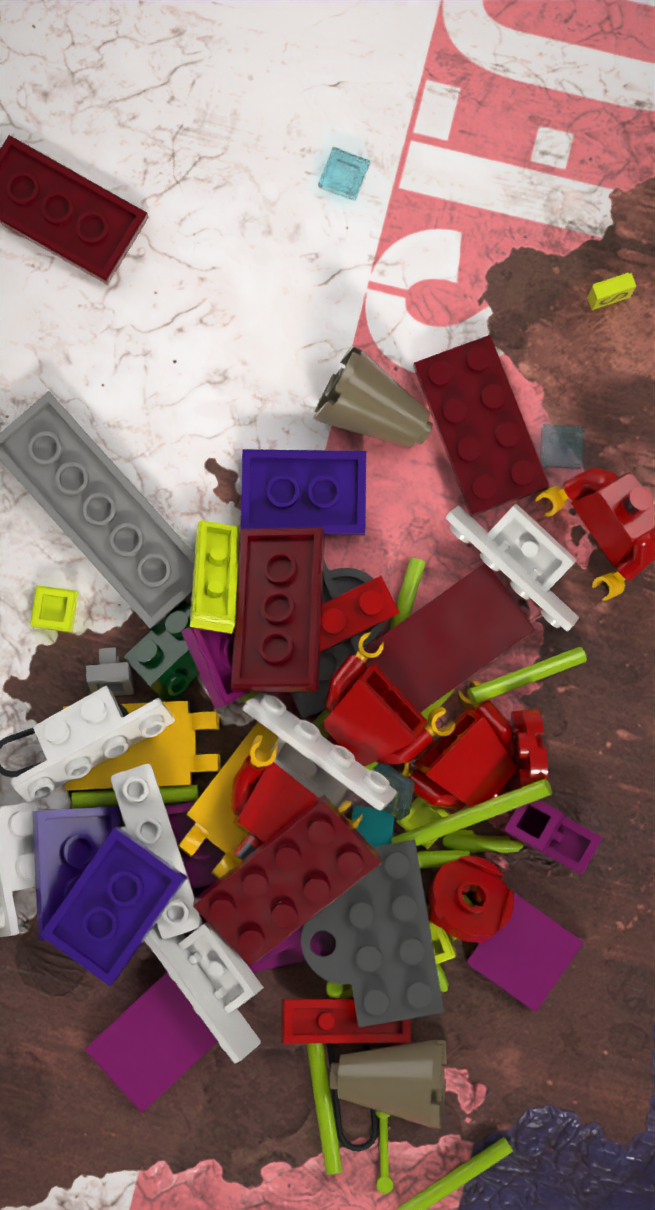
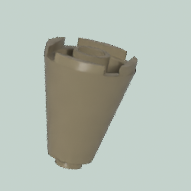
M353 345L340 361L341 364L346 366L345 369L341 367L336 375L333 374L327 383L314 411L316 414L313 418L324 424L407 448H411L415 442L422 445L433 426V423L428 421L430 412L365 352Z
M434 1039L341 1054L339 1063H332L330 1089H337L339 1099L430 1128L441 1129L446 1092L445 1067L442 1066V1064L447 1065L446 1040Z

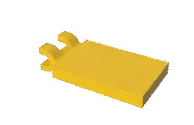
M189 701L163 702L175 719L172 724L165 727L160 734L145 738L129 747L121 756L109 758L91 768L90 772L85 776L66 782L65 791L113 789L112 775L144 764L152 765L159 787L192 785V773L219 772L221 770V755H196L195 731L220 730L219 713L216 711L190 713ZM130 703L121 705L124 706L130 714L148 703Z
M260 722L255 724L186 814L188 818L195 822V825L179 844L178 848L192 857L205 838L220 848L226 854L211 872L217 878H221L241 862L233 855V852L247 835L233 823L236 817L231 809L233 778L247 756L250 755L254 739L258 735L263 736L258 748L265 753L271 751L279 736Z

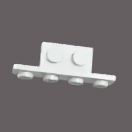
M517 504L512 506L489 533L460 506H457L446 515V520L451 523L449 528L452 533L465 543L470 541L481 551L480 558L488 567L494 571L501 570L512 580L510 582L511 587L518 595L526 600L531 598L542 608L541 614L547 622L556 628L562 627L566 631H569L579 619L578 615L560 600L550 588L577 559Z
M106 685L33 726L47 760L12 779V786L27 802L43 799L49 796L57 787L72 779L85 776L90 772L91 768L107 759L119 757L134 744L145 738L160 734L175 719L159 698L124 717L112 691Z
M261 692L248 700L243 707L247 714L279 736L276 741L279 747L273 762L320 798L325 795L337 807L350 789L381 811L397 794V791L390 786L389 781L382 774L366 769L355 760L354 755L348 749L332 744L320 735L319 729L314 724L306 720H300L286 710L285 704L280 699Z
M144 764L112 775V786L125 826L121 827V829L187 876L152 765ZM188 878L157 921L158 929L163 939L198 929L203 925L200 913L193 907L195 897Z
M36 800L0 807V937L19 934L12 891L36 887L32 812L38 811Z
M156 922L145 938V943L152 949L168 971L169 976L176 982L189 1000L195 1012L213 1033L221 1048L234 1063L240 1062L259 1046L261 1041L237 1008L264 987L243 958L208 922L187 938L180 934L168 939L161 937Z

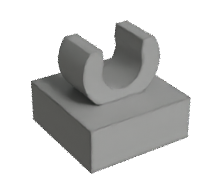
M116 647L99 649L100 665L86 666V681L91 694L106 685L114 696L134 694V680L129 663H120Z

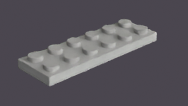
M50 391L44 394L0 433V461L151 630L179 604L192 595L195 553Z

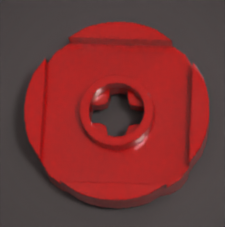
M539 709L512 711L513 735L517 736V747H515L513 761L517 766L516 772H518L519 788L545 778L548 780L547 750L543 748L541 734H544V727Z
M476 856L460 857L456 861L447 862L443 865L430 882L428 889L430 920L434 925L442 927L444 931L459 940L485 943L501 931L509 922L514 910L512 889L507 890L506 884L501 879L504 876L503 873L493 863ZM469 890L474 892V899L480 902V906H469L463 900L462 895H465Z

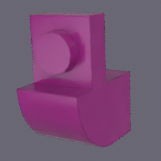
M540 800L516 808L504 829L517 840L582 876L603 840V837L568 819L562 812Z

